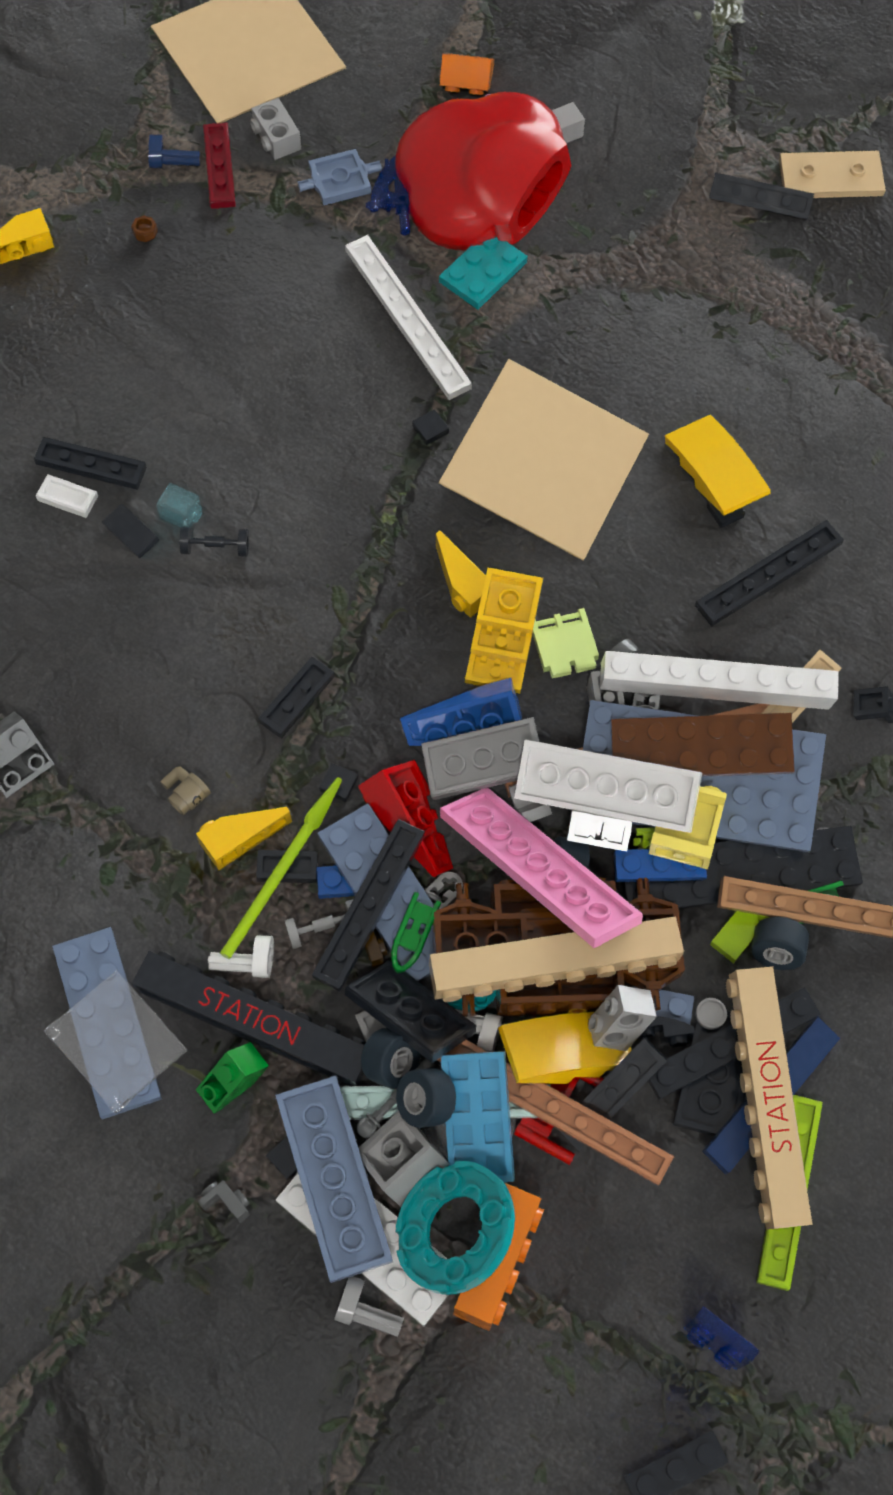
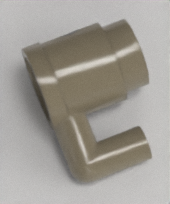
M178 766L165 776L160 783L168 790L178 780L182 782L172 791L173 794L167 799L184 816L189 810L192 811L200 802L207 798L211 791L198 776L192 772L189 774L185 769Z

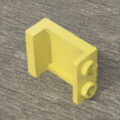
M700 786L692 832L688 833L656 826L649 854L708 869L727 793L721 792L720 789L714 786Z

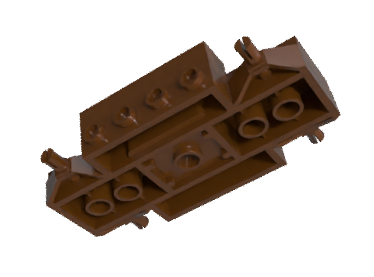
M599 878L616 892L615 881ZM642 878L637 879L638 895L637 898L629 901V903L643 914L642 922L676 916L681 936L678 905L653 897V894L649 892V879L644 878L643 881ZM504 880L494 884L490 898L491 908L471 902L468 892L469 884L463 883L462 894V885L457 883L455 885L457 895L455 903L434 912L432 926L434 954L572 933L574 931L514 880ZM682 955L676 965L667 968L651 965L646 966L645 970L635 973H629L628 969L616 971V974L603 978L598 977L597 974L585 976L584 980L578 982H567V979L556 980L553 985L546 987H536V984L524 985L522 990L515 992H506L505 989L496 990L497 1015L528 1016L595 1012L617 985L625 986L624 981L640 989L651 990L655 1011L661 1009L659 996L661 989L680 978L685 971L684 957ZM474 993L461 995L462 1016L468 1017V1005L470 1017L475 1016Z

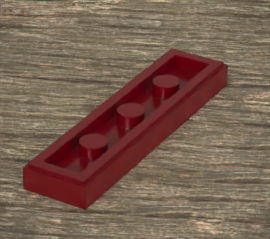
M228 122L204 124L211 209L236 207Z

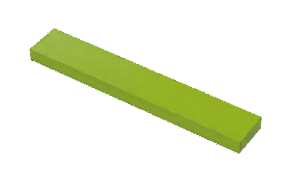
M793 1095L806 1186L808 1189L823 1102ZM801 1226L768 1229L765 1231L756 1283L785 1291L790 1290Z

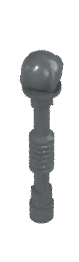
M425 1058L416 1069L434 1068L436 1065ZM397 1088L390 1094V1098L378 1111L375 1110L372 1115L367 1113L366 1117L358 1122L357 1132L361 1137L369 1138L375 1134L376 1127H381L379 1122L384 1118L383 1116L397 1104Z

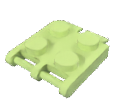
M584 608L578 609L576 613L563 616L555 614L554 618L536 621L535 619L532 635L543 671H550L552 679L571 675V666L573 665L576 673L596 669L595 660H598L599 653ZM575 618H579V619H580V620H576V621H572V622H568V623H563V622H562V621L571 620V619H575ZM555 623L554 626L545 627L541 629L538 628L539 626Z

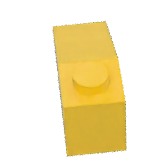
M439 530L436 533V549L450 592L451 601L458 611H464L471 618L479 610L486 575Z
M287 807L224 816L216 821L206 822L201 826L196 835L203 850L217 869L221 870L291 823L292 819Z

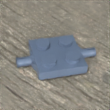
M353 149L308 161L311 178L297 181L300 192L314 188L319 193L324 206L370 194L371 185L368 180V174L382 171L379 160L365 164L360 159L357 150Z

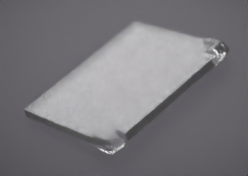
M117 970L44 1030L51 1041H54L104 1099L113 1113H117L124 1108L131 1099L188 1051Z

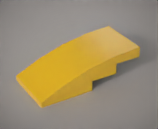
M711 414L665 435L666 445L680 457V466L694 478L695 488L723 515L771 494L770 488L738 443Z
M487 568L465 683L482 686L511 678L515 692L521 693L543 578Z
M595 1012L533 1018L504 1024L498 1028L516 1083L568 1084L574 1077L600 1078L606 1071H612L632 1049L629 1047L627 1051L594 1046L592 1035L588 1028V1020Z

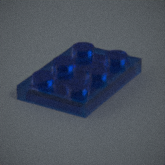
M704 1306L693 1314L683 1327L688 1332L686 1337L693 1344L701 1349L704 1346L715 1353L713 1359L727 1370H730L731 1367L738 1370L751 1363L760 1351Z

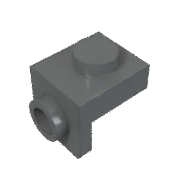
M224 1180L219 1184L216 1182L212 1183L201 1193L203 1198L198 1202L205 1211L221 1199L239 1223H242L250 1216L245 1208L250 1204L239 1189L232 1192Z

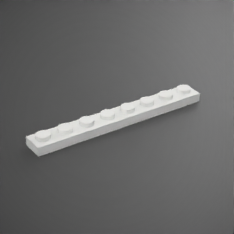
M366 235L345 245L346 253L448 400L471 390V381L370 237Z

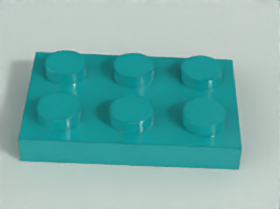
M495 237L494 239L483 241V245L470 246L439 275V283L478 310L527 263L528 256L507 241H499Z

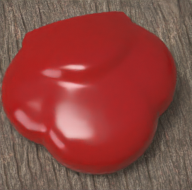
M497 92L478 99H452L430 108L420 114L407 128L399 141L395 159L397 179L401 188L408 196L409 213L415 226L434 244L447 249L466 251L470 246L483 245V241L491 240L495 237L499 241H507L510 244L520 241L550 207L572 166L568 146L563 139V132L556 115L539 99L519 92Z

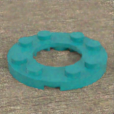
M455 1161L454 1165L442 1169L437 1167L423 1176L404 1200L395 1232L399 1234L397 1256L400 1265L408 1277L421 1287L444 1295L466 1292L488 1279L504 1259L511 1245L514 1232V1204L505 1183L486 1167L470 1161ZM468 1197L473 1199L480 1207V1219L482 1221V1230L478 1232L480 1235L476 1244L460 1257H452L450 1259L439 1257L432 1249L430 1241L431 1223L436 1213L445 1203L454 1198Z

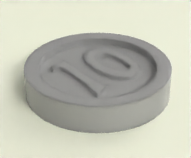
M706 998L696 1008V1019L706 1029H717L726 1021L727 1009L716 998Z

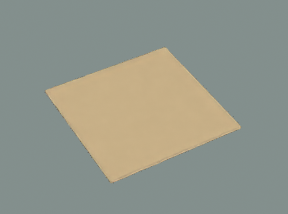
M210 0L151 26L216 123H223L252 110L251 108L280 98L346 68L298 0Z
M508 359L441 477L439 484L584 561L649 434Z

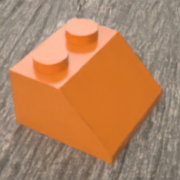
M449 53L442 54L439 85L445 86V91L459 92L460 88H468L470 94L484 95V90H490L495 59Z

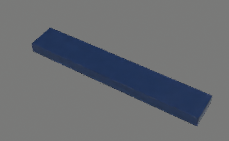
M819 1017L809 1023L786 1051L793 1095L840 1040ZM747 1098L702 1151L724 1174L730 1173L749 1150V1139L753 1138L751 1125L747 1124L744 1113L745 1106L748 1105Z

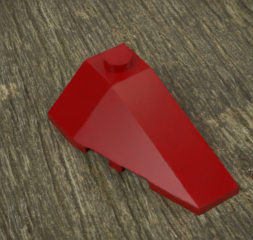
M415 760L381 770L358 785L366 804L370 805L377 818L390 832L398 819L425 831V837L414 858L433 878L453 869L444 836L437 832L434 822L438 819L436 810L430 809L427 796L430 795L429 786Z

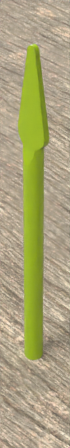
M336 778L307 812L303 826L221 950L220 954L223 957L231 959L313 830L320 827L342 782L341 778Z

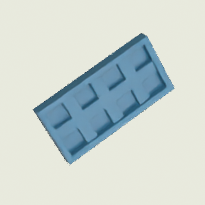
M505 1051L443 1055L441 1057L442 1070L451 1078L456 1092L455 1110L451 1118L446 1122L449 1166L454 1165L455 1161L475 1162L495 1173L503 1182H513L515 1174Z

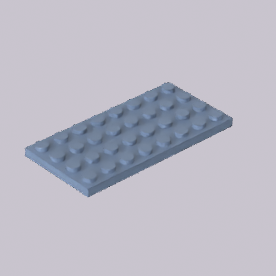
M590 700L583 750L613 756L611 719L697 715ZM792 729L794 774L702 777L701 787L714 786L720 789L721 792L727 793L716 838L810 852L826 734ZM632 822L633 826L646 828L656 827L652 825Z

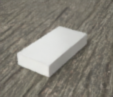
M47 474L36 494V498L39 502L87 518L98 498L97 491Z

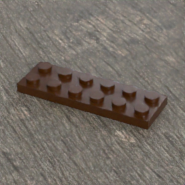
M792 713L611 719L613 756L702 772V777L794 774L795 772Z

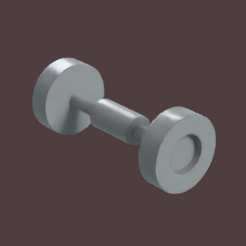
M354 899L345 902L347 910ZM332 915L312 921V925L299 929L296 928L293 918L284 920L292 948L302 947L299 938L300 934L313 930L317 933L333 928L336 923L342 921L345 915L335 918Z

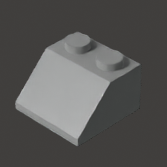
M399 1111L358 1148L363 1165L381 1189L400 1207H402L411 1189L423 1176L437 1167L442 1169L449 1165L419 1128L408 1125L402 1119Z

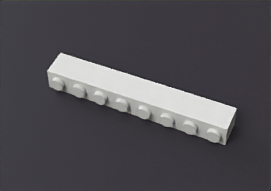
M605 651L601 661L600 690L829 710L838 699V671Z

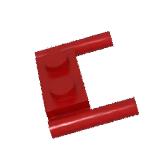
M574 1077L568 1084H550V1087L570 1098L579 1079L597 1087L604 1080V1077ZM539 1118L521 1119L514 1132L515 1136L566 1164H571L575 1153L548 1139L554 1128L553 1126Z

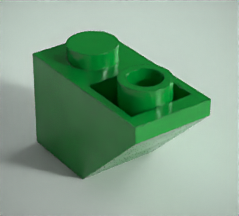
M249 1042L227 1051L196 1088V1091L211 1111L217 1113L250 1088L269 1065L253 1044Z

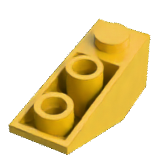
M41 208L16 215L0 228V264L54 248Z

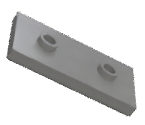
M534 717L422 743L431 798L437 800L517 781L524 740L539 742Z

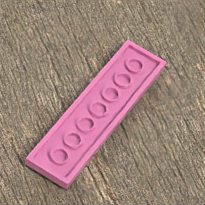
M489 788L476 791L440 808V817L593 948L642 923L643 914Z

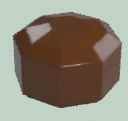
M144 215L134 219L131 226L136 240L143 242L155 239L158 232L154 219Z

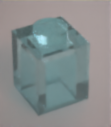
M169 483L156 504L160 518L179 527H191L194 522H198L202 515L199 495Z

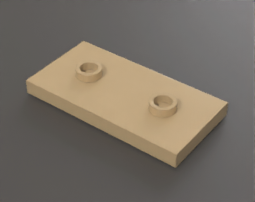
M879 151L780 153L779 163L783 187L814 193V198L884 196L886 189Z

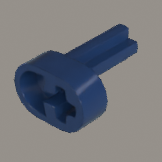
M150 134L149 168H162L163 164L199 166L200 151L163 150V135Z

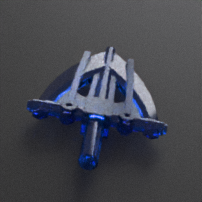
M395 155L390 161L385 159V167L375 182L371 200L366 203V208L370 209V212L373 213L378 211V209L390 212L392 208H396V215H399L400 233L406 236L410 234L409 192L397 176ZM393 180L395 182V193L389 191V185Z

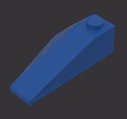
M511 678L482 685L400 718L408 745L422 746V743L523 720Z

